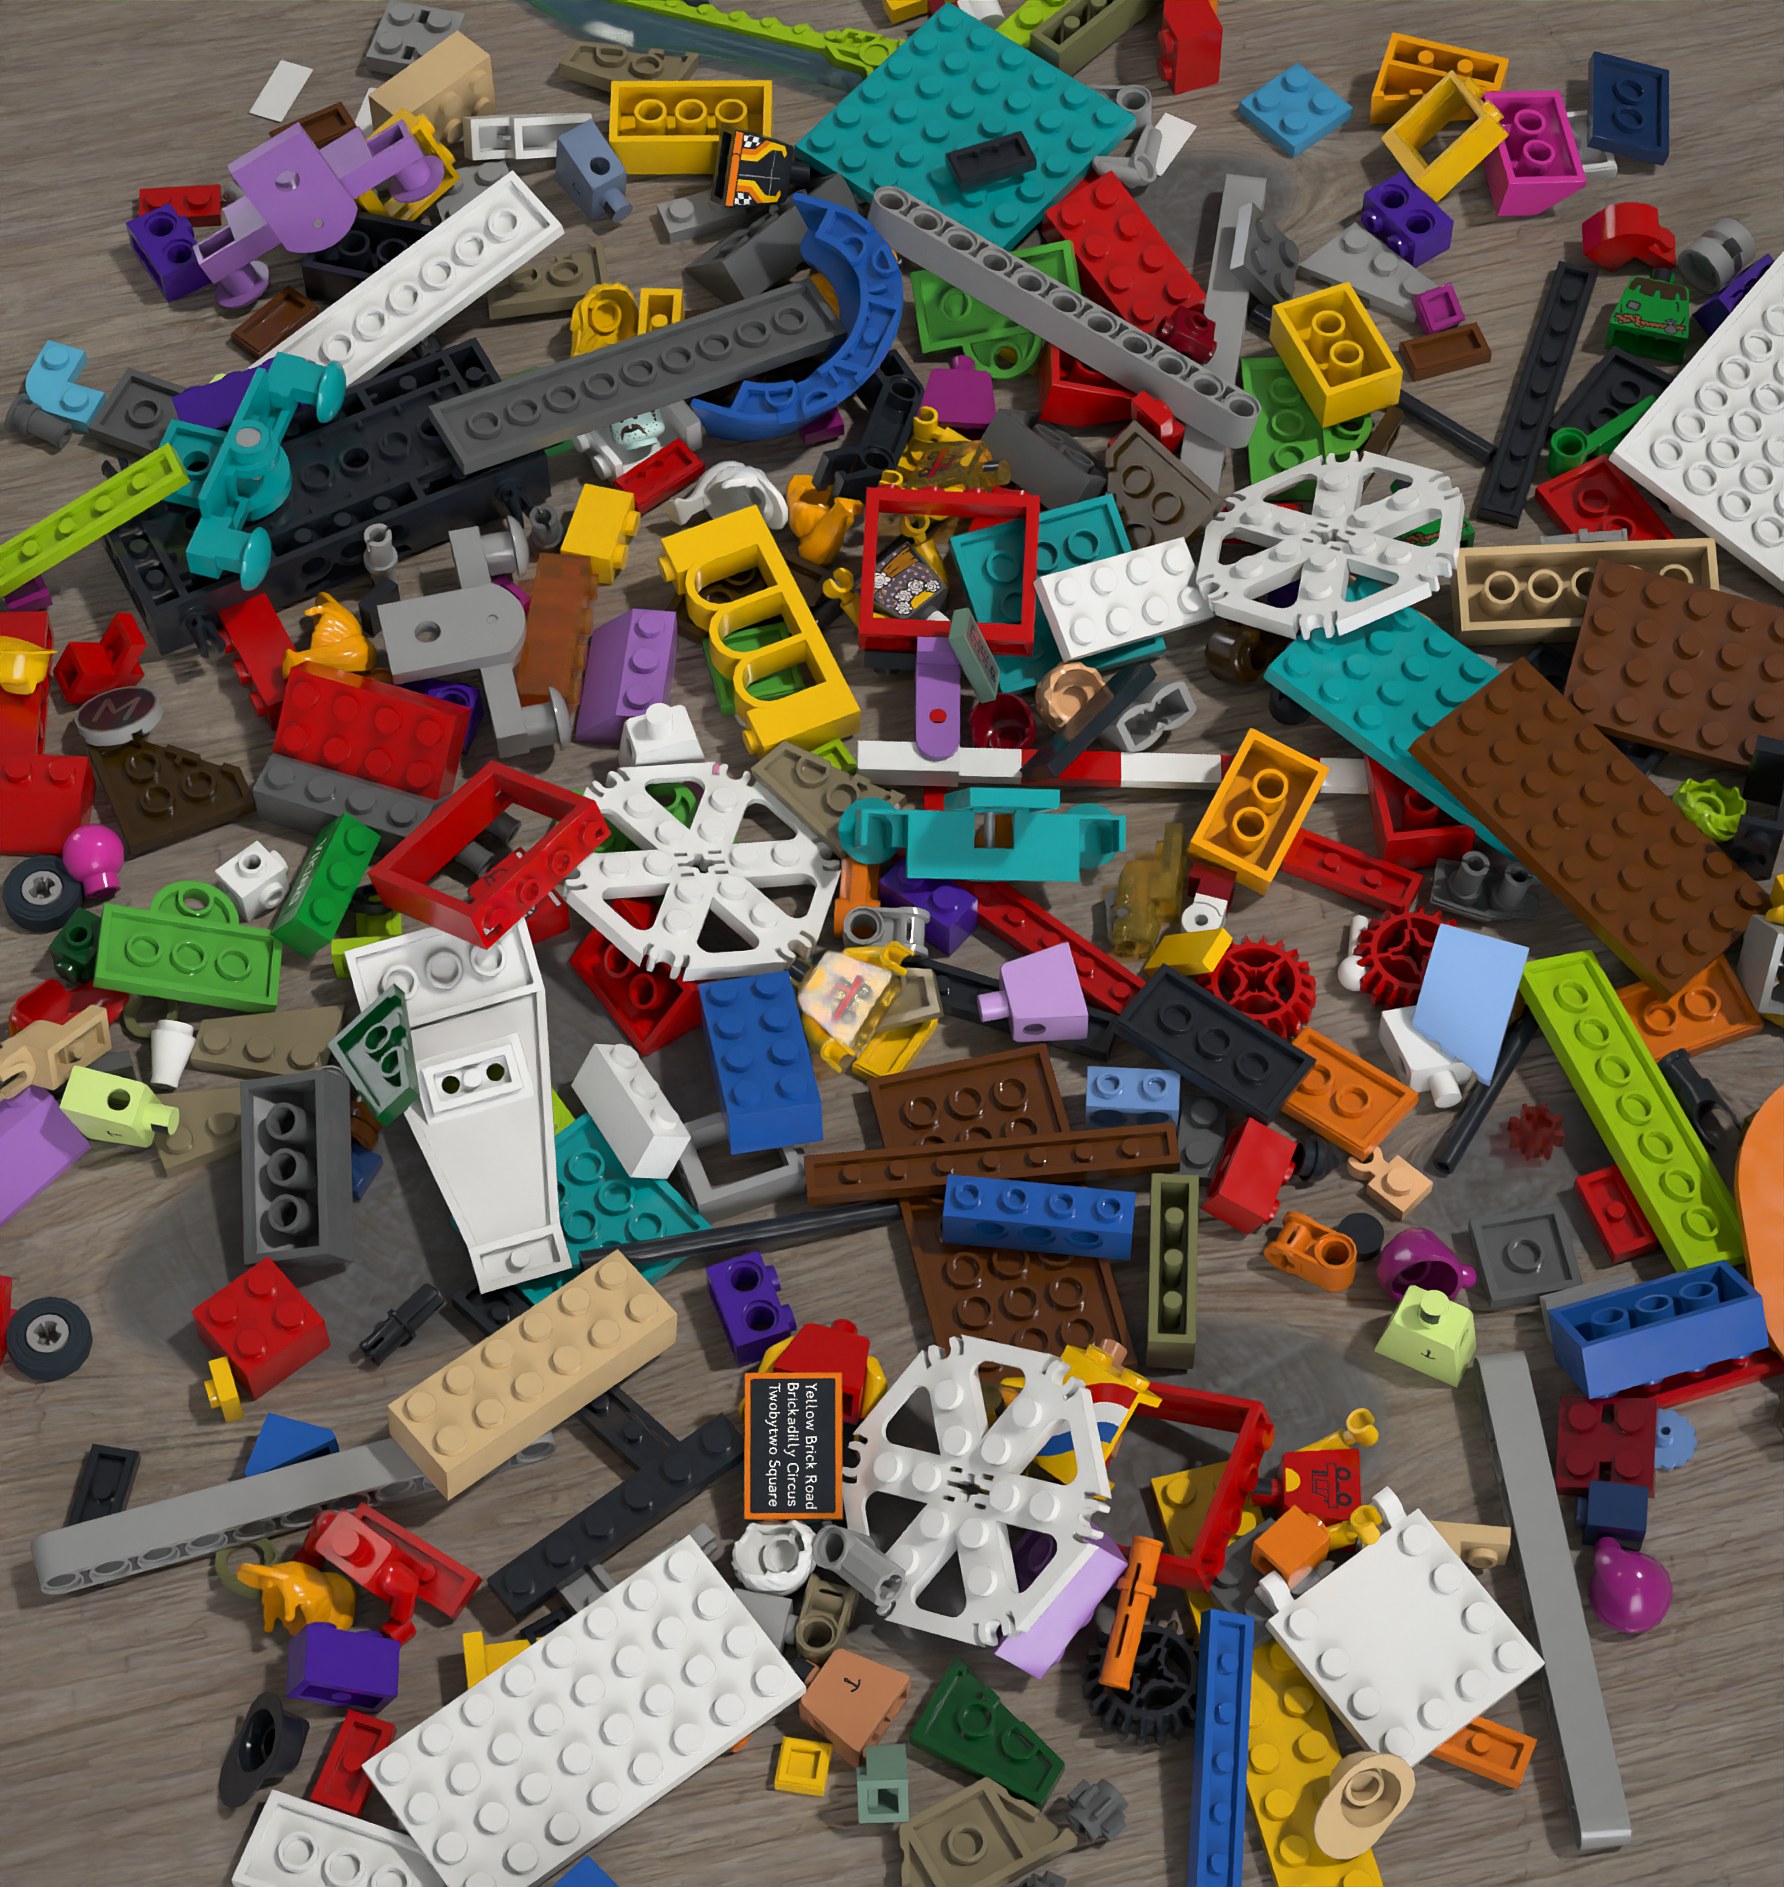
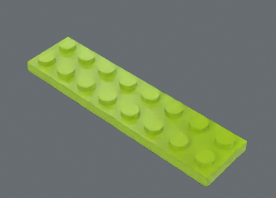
M1589 949L1526 962L1518 989L1676 1272L1689 1271L1721 1260H1725L1731 1266L1745 1263L1736 1203L1592 950Z

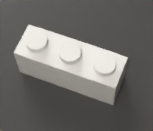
M594 1044L571 1084L572 1088L630 1177L668 1179L691 1139L690 1134L680 1120L679 1115L674 1111L660 1090L658 1083L652 1078L642 1063L638 1053L631 1046L624 1044Z

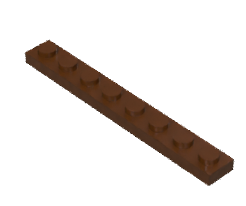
M1174 1122L803 1156L808 1206L946 1193L948 1174L1050 1184L1148 1175L1152 1173L1180 1172V1156Z

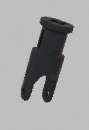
M1686 1048L1674 1050L1664 1056L1657 1063V1066L1675 1094L1693 1129L1709 1148L1716 1151V1148L1702 1130V1117L1711 1110L1720 1109L1726 1112L1740 1132H1742L1741 1125L1736 1115L1708 1078H1702L1690 1063L1691 1055Z

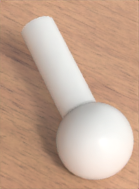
M1360 915L1351 918L1348 957L1341 962L1338 968L1340 983L1351 991H1360V979L1370 970V967L1357 965V960L1363 958L1362 956L1353 955L1354 948L1360 944L1357 942L1358 936L1362 930H1367L1369 922L1366 917Z

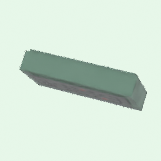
M969 608L954 610L948 641L978 700L981 703L994 701L997 695L1000 669Z

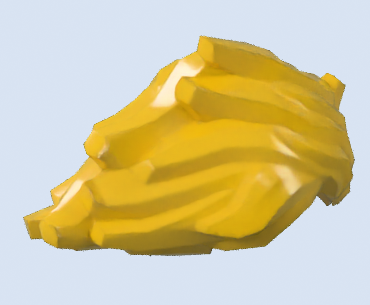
M618 281L614 284L604 282L594 285L586 292L585 297L577 302L570 325V330L572 331L570 358L637 336L638 304L634 299V294L627 285H623Z

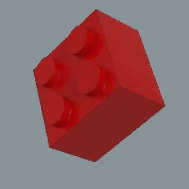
M268 1256L191 1311L200 1339L217 1358L227 1356L233 1377L254 1401L331 1346L325 1320Z

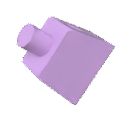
M1068 942L1004 963L999 971L1000 991L977 995V1006L981 1021L986 1022L1007 1018L1012 1039L1017 1042L1081 1040L1087 1038L1088 1011Z

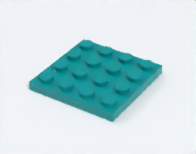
M1112 493L1039 513L1036 580L1042 576L1132 551ZM1016 519L949 538L948 546L976 623L1021 625L1026 520ZM1037 592L1032 657L993 655L1000 669L998 692L1014 693L1017 696L1035 691L1043 677L1063 661ZM1162 635L1077 659L1073 662H1081L1086 667L1097 669L1100 673L1164 655L1166 646Z
M587 1111L555 1136L560 1224L573 1268L510 1285V1287L528 1306L533 1307L582 1273L578 1258L579 1251L712 1229L713 1227L665 1179L630 1177ZM453 1215L450 1216L451 1226L463 1238ZM687 1257L636 1265L634 1267L652 1286Z

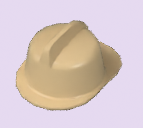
M1371 1750L1369 1752L1359 1751L1349 1754L1337 1763L1332 1770L1329 1781L1330 1792L1319 1806L1313 1825L1315 1841L1324 1854L1335 1859H1351L1365 1853L1377 1842L1413 1796L1416 1785L1414 1771L1406 1760L1394 1754L1377 1753L1375 1750Z

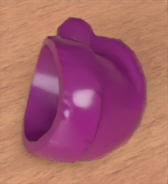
M1409 1227L1398 1233L1383 1248L1377 1267V1278L1381 1287L1397 1303L1400 1302L1410 1285L1418 1286L1427 1291H1441L1449 1300H1452L1458 1295L1461 1288L1469 1289L1474 1286L1477 1277L1472 1266L1461 1264L1458 1257L1432 1231L1422 1227Z
M1612 1537L1600 1538L1594 1545L1595 1554L1593 1560L1596 1570L1593 1572L1588 1584L1589 1604L1598 1620L1611 1629L1628 1634L1645 1632L1659 1625L1668 1612L1673 1597V1587L1667 1570L1660 1562L1646 1554L1621 1549L1620 1543Z

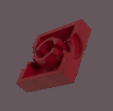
M1560 1396L1555 1483L1557 1495L1586 1496L1590 1480L1599 1481V1473L1611 1474V1483L1649 1487L1648 1498H1655V1444L1659 1420L1658 1400L1612 1397L1589 1399L1588 1397ZM1614 1413V1423L1602 1424V1414Z

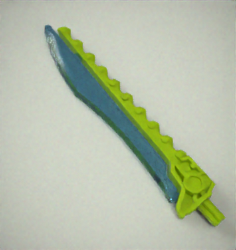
M525 0L571 27L632 49L649 50L650 48L664 49L665 52L698 53L699 56L743 63L845 91L847 95L906 41L900 38L899 40L885 38L884 35L845 28L842 32L840 30H831L824 34L815 32L807 23L795 24L794 27L783 25L776 17H766L760 21L751 19L743 10L732 11L730 14L719 12L712 4H703L697 8L688 6L683 0Z

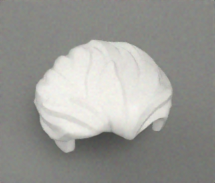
M791 1519L786 1523L781 1520H765L757 1524L751 1523L746 1528L741 1539L734 1543L731 1564L735 1571V1576L739 1582H743L748 1591L784 1597L796 1592L809 1580L817 1563L814 1561L812 1554V1544L816 1534L803 1521L798 1519Z

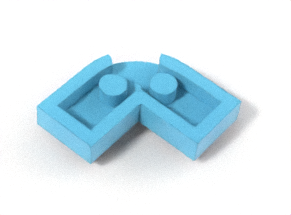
M47 340L26 377L25 387L27 395L30 397L31 404L36 403L40 405L43 412L65 423L72 424L73 429L89 434L88 427L106 402L105 392L75 384L88 362L84 350Z

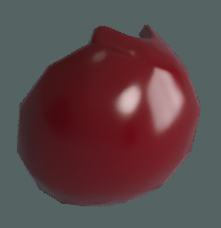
M997 692L996 700L985 703L979 701L969 714L971 741L974 748L1030 749L1036 739V725L1032 712L1027 703L1014 693Z

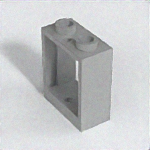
M718 1112L684 1123L691 1139L675 1167L691 1206L709 1224L805 1193L803 1156H806L802 1147L794 1148V1145L777 1148L784 1164L783 1167L712 1190L696 1149L727 1139L722 1113Z

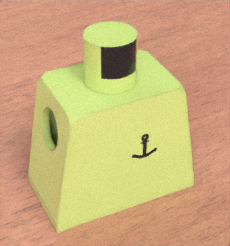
M76 1065L73 1066L59 1107L86 1138L145 1148L152 1144L155 1132L173 1135L179 1123V1109L163 1105L148 1085Z
M1410 1285L1393 1311L1374 1351L1457 1388L1477 1347L1473 1313L1468 1308L1450 1301L1441 1291H1427L1418 1286Z

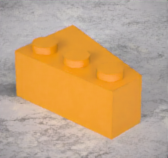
M1392 32L1372 94L1369 124L1396 123L1451 70L1464 81L1470 76L1484 92H1504L1509 59ZM1467 104L1450 121L1473 120L1475 112Z

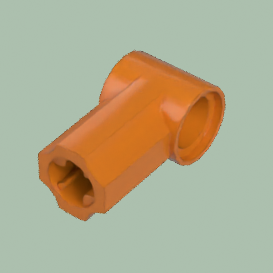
M850 856L842 858L840 897L835 900L834 938L843 939V923L845 916L850 910L860 906L881 907V901L878 900L881 877L880 863L864 864ZM860 925L852 930V934L858 939L864 940L873 937L875 931L869 926Z

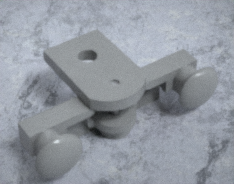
M509 515L506 516L508 531L480 536L478 526L448 531L460 590L377 606L394 685L474 669L478 670L493 739L496 741L499 758L530 753L529 749L556 743L559 744L560 751H563L568 746L571 736L569 711L562 695L555 688L548 686L549 702L521 707L514 679L519 674L526 658L524 647L527 632L525 613L521 603L512 593L501 586L491 583L490 576L517 571L520 579L526 574L528 569L529 549L525 533L519 522ZM428 631L436 632L440 635L432 642H421L417 639L420 634Z

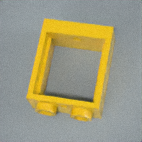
M1453 70L1381 137L1412 181L1436 203L1509 136L1499 123L1504 118L1502 113L1488 99L1485 102L1481 100L1486 94L1484 90L1470 76L1464 81ZM1468 104L1479 119L1437 159L1428 165L1418 150Z
M401 108L366 140L403 119L415 136L423 155H433L442 160L444 164L442 182L431 195L414 203H401L392 197L387 203L382 205L372 189L358 196L354 201L358 208L357 211L412 222L461 177L452 166L456 161L454 156L443 144H437L432 135L436 131L432 124L422 114L414 116Z

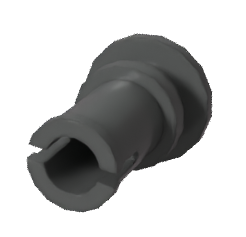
M25 393L20 394L13 401L4 423L5 430L10 433L15 432L19 428L20 433L26 436L33 434L61 449L67 445L73 433L72 424L65 423L43 412L42 407L36 403L30 405V397Z
M540 504L542 513L539 514L535 506L529 515L530 523L533 526L528 540L530 550L534 556L541 560H558L561 558L560 549L567 529L557 520L556 511L552 506Z

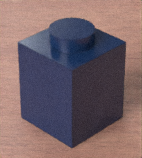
M1590 1480L1586 1496L1577 1497L1575 1506L1574 1526L1583 1527L1581 1545L1594 1546L1600 1538L1612 1537L1620 1543L1621 1549L1640 1552L1647 1528L1649 1487Z

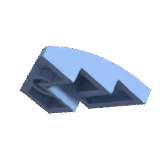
M1440 923L1411 1026L1428 1040L1435 1041L1440 1046L1441 1051L1452 1060L1457 1057L1477 1074L1478 1081L1490 1086L1530 948Z

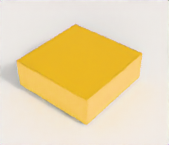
M783 1736L774 1781L775 1789L824 1797L833 1751L832 1744Z

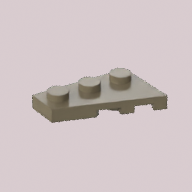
M575 41L559 62V76L611 92V81H689L700 65V53L686 51L685 58L664 56V49L650 48L648 54L627 52L623 45Z
M602 239L589 243V250L572 256L569 251L555 255V262L537 268L529 264L516 269L486 292L490 319L512 318L515 316L574 309L577 302L582 300L586 292L594 285L604 282L610 283Z
M782 741L751 768L753 777L841 859L845 858L848 854L840 843L838 826L843 812L849 805L867 797L885 800L894 806L896 810H901L907 804L906 795L895 790L888 792L871 784L870 779L857 773L853 776L831 766L830 761L786 741Z
M240 1087L155 1094L163 1105L179 1109V1123L175 1133L168 1135L155 1132L153 1138L154 1146L168 1178L242 1150Z

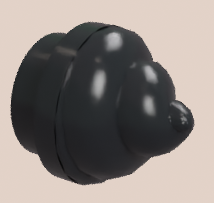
M1309 1136L1306 1139L1299 1138L1295 1141L1297 1146L1291 1159L1295 1163L1292 1174L1299 1175L1302 1181L1318 1182L1323 1176L1329 1175L1333 1169L1339 1167V1159L1322 1138Z

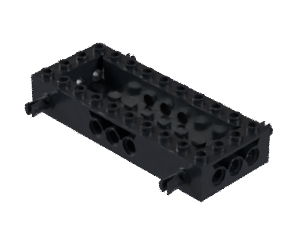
M431 333L427 336L429 349L422 341L411 348L419 360L347 388L339 412L327 423L319 422L316 406L306 404L296 408L280 443L290 464L292 474L290 493L282 505L275 511L255 521L245 520L241 529L242 532L252 534L257 527H262L267 531L271 540L272 554L269 569L263 581L251 591L243 590L239 573L223 570L220 578L216 579L190 572L185 551L194 534V531L189 529L197 527L202 517L201 511L198 508L160 500L99 538L161 656L195 643L200 656L209 658L206 640L221 654L226 647V642L218 632L221 626L217 611L262 593H266L274 610L369 572L364 565L363 555L367 549L364 541V532L370 525L380 523L387 526V531L391 530L392 546L397 551L398 559L449 539L448 531L481 526L508 514H511L519 522L522 529H524L523 513L529 518L531 510L535 507L534 503L552 496L547 454L543 448L464 475L440 435L434 437L425 435L437 431L429 419L428 406L502 382L476 337L442 350L437 342V338ZM117 455L120 470L123 471L129 467L128 461L124 456ZM105 460L101 466V471L107 480L119 473L108 460ZM201 461L194 462L188 466L187 470L199 472L204 470L208 464ZM368 461L359 468L348 467V465L355 462Z

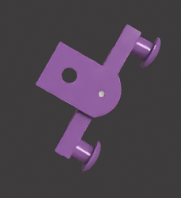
M403 119L366 140L363 131L358 126L318 150L301 124L297 122L227 165L231 175L246 195L223 208L229 225L197 243L192 248L200 267L212 283L215 284L220 281L215 294L217 302L228 309L242 308L255 302L264 293L270 280V271L267 265L261 261L253 260L281 243L287 251L296 253L317 252L335 245L348 233L354 223L358 209L354 201L355 198L393 176L389 186L390 195L401 203L418 202L431 195L438 188L444 176V164L436 156L423 155L415 136Z

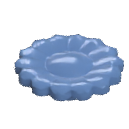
M1659 1409L1658 1432L1656 1433L1655 1444L1656 1469L1663 1468L1670 1471L1675 1466L1683 1467L1686 1464V1460L1693 1458L1694 1448L1697 1447L1698 1441L1694 1437L1695 1428L1688 1425V1419L1685 1416H1678L1674 1410L1665 1412Z

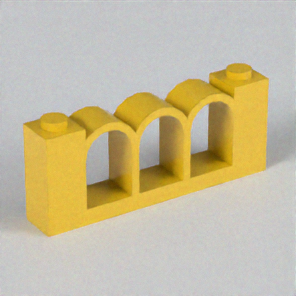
M756 504L661 539V557L657 558L660 574L665 582L672 581L678 595L685 593L688 616L696 626L709 632V653L712 664L720 674L733 680L734 706L736 713L746 723V730L742 731V737L750 755L757 754L759 760H761L782 741L789 742L806 751H811L838 737L842 739L860 732L861 710ZM758 566L768 586L767 589L723 604L710 603L698 594L702 588L710 583ZM782 614L792 634V637L749 652L733 651L722 642L724 637L733 631ZM803 662H806L817 683L816 686L773 701L758 700L746 691L749 684Z

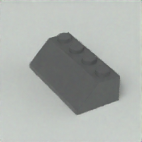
M840 172L809 178L806 186L794 185L788 189L785 203L764 207L685 267V270L690 277L726 305H730L765 293V290L774 283L779 285L786 282L797 273L795 267L802 261H805L801 255L800 245L808 228L792 200L795 192L836 203L861 216L864 215V212Z
M278 753L270 756L253 788L260 820L318 837L321 829L346 812L382 836L373 855L383 858L453 795L449 793L439 800H434Z
M321 1069L240 1081L244 1265L255 1266L267 1256L277 1267L314 1268L354 1262L349 1079Z

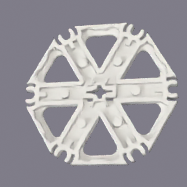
M1351 451L1350 458L1345 462H1336L1335 453H1329L1326 458V465L1324 464L1323 456L1320 455L1234 492V497H1228L1225 500L1228 512H1219L1214 520L1206 526L1196 577L1199 594H1201L1203 600L1208 599L1210 610L1212 612L1215 611L1217 616L1296 640V634L1300 628L1303 639L1308 640L1311 631L1319 627L1324 628L1326 638H1331L1335 633V625L1337 626L1339 636L1432 596L1431 591H1438L1440 589L1437 576L1450 578L1453 575L1451 568L1457 570L1465 509L1462 493L1460 494L1458 487L1452 488L1450 478L1445 476L1443 472L1363 451L1364 456L1360 462L1356 451ZM1373 472L1391 475L1392 478L1412 483L1410 487L1400 489L1391 496L1360 507L1364 481ZM1309 479L1317 481L1312 515L1263 501L1265 497L1275 496L1289 490L1301 481ZM1441 518L1439 539L1430 546L1420 547L1393 539ZM1236 538L1268 548L1255 555L1246 556L1234 564L1222 565L1218 563L1223 539ZM1350 572L1393 584V586L1359 601H1345ZM1301 579L1297 601L1290 607L1276 608L1252 600Z
M716 762L618 768L617 773L614 771L608 773L605 783L608 788L603 787L595 780L592 782L590 789L586 787L583 796L595 800L602 816L607 818L642 850L590 853L565 877L571 879L565 880L562 893L563 896L567 897L566 902L638 967H640L641 960L646 954L649 955L646 963L647 971L652 972L655 964L658 962L668 963L672 968L669 977L671 979H676L679 976L681 967H686L682 981L754 976L784 971V969L789 970L791 964L795 961L796 955L793 952L798 953L803 959L809 958L810 951L814 953L841 870H838L840 862L839 860H826L831 858L832 850L758 780H755V784L749 787L750 772L745 771L741 779L733 780L726 774L728 765L723 763L719 767L717 775H713ZM693 781L703 788L704 793L690 830L646 792L645 787L648 784ZM753 803H760L768 807L796 833V837L791 840L733 844L745 810ZM693 865H698L702 871H707V872H706V873H700V871H699L698 868H695V867H692V866H693ZM810 884L815 886L816 891L807 915L802 918H793L785 914L757 888ZM665 895L655 923L648 930H638L632 927L603 900ZM709 909L754 949L708 953L698 946L697 941Z
M961 1335L962 1339L954 1336L949 1338L951 1352L947 1358L944 1348L936 1345L929 1346L928 1352L922 1350L852 1434L867 1438L868 1442L866 1444L857 1441L849 1442L848 1448L858 1451L861 1460L855 1468L843 1467V1474L845 1476L857 1479L855 1484L843 1481V1502L848 1529L868 1536L870 1534L865 1505L872 1493L879 1491L927 1503L908 1528L885 1553L887 1557L906 1571L905 1581L907 1585L899 1599L893 1600L886 1607L879 1606L876 1612L887 1617L884 1620L986 1648L985 1644L991 1646L998 1645L996 1630L1000 1624L1002 1625L1004 1636L1017 1638L1020 1632L1027 1633L1099 1547L1084 1543L1082 1539L1087 1537L1098 1540L1102 1539L1104 1534L1091 1528L1090 1518L1097 1511L1109 1513L1110 1507L1106 1503L1094 1500V1496L1101 1495L1110 1499L1112 1497L1091 1390L1085 1388L1086 1383L1082 1379L1073 1376L1063 1386V1378L1069 1372L1071 1366L1061 1361L1062 1358L1051 1354ZM984 1361L1020 1368L1025 1374L1024 1388L990 1429L988 1428L978 1374V1366ZM919 1387H926L930 1394L940 1455L892 1444L886 1437L888 1422ZM1066 1420L1071 1429L1078 1466L1077 1476L1074 1481L1068 1485H1059L1020 1475ZM956 1467L961 1468L962 1473L955 1472ZM969 1484H976L981 1489L990 1491L989 1495L981 1493L970 1495L966 1490L957 1488V1485L968 1486ZM948 1497L955 1498L954 1502L948 1501ZM1006 1524L1052 1535L1057 1542V1552L1054 1558L1029 1588L1022 1593H1019ZM956 1550H958L966 1594V1607L963 1613L952 1618L920 1609L915 1603L916 1598Z

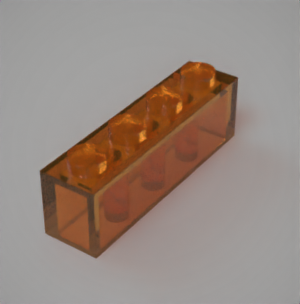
M539 553L526 627V638L523 644L516 684L521 707L549 702L548 686L555 688L562 695L567 705L570 719L572 706L580 705L582 680L577 679L578 670H585L587 666L588 645L583 644L584 634H592L594 612L593 609H589L590 599L597 600L599 593V574H592L590 556Z

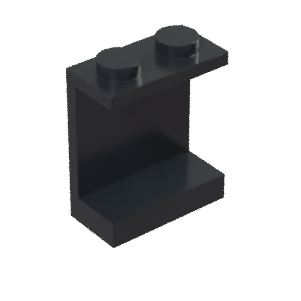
M1758 735L1742 798L1776 806L1774 820L1770 821L1741 814L1729 857L1751 878L1760 877L1770 880L1784 834V740Z

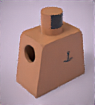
M844 1649L834 1650L822 1668L802 1656H799L791 1665V1668L806 1686L807 1692L801 1697L799 1702L800 1720L825 1743L832 1744L833 1750L854 1768L865 1764V1746L878 1745L911 1697L910 1676Z

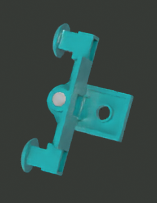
M277 352L268 373L266 369L257 368L228 432L174 419L171 420L158 448L169 443L176 450L191 482L162 500L198 508L201 511L202 517L185 551L191 573L216 579L220 578L223 570L239 573L241 586L245 591L255 589L263 581L271 561L272 547L270 537L262 527H257L252 534L242 532L241 529L245 520L255 521L275 511L282 505L290 493L292 474L288 457L280 443L298 403L316 406L317 418L320 423L331 421L339 412L346 392V375L343 366L338 361L333 360L326 367L306 362V358ZM201 461L208 464L204 470L199 472L187 470L188 466L194 462Z

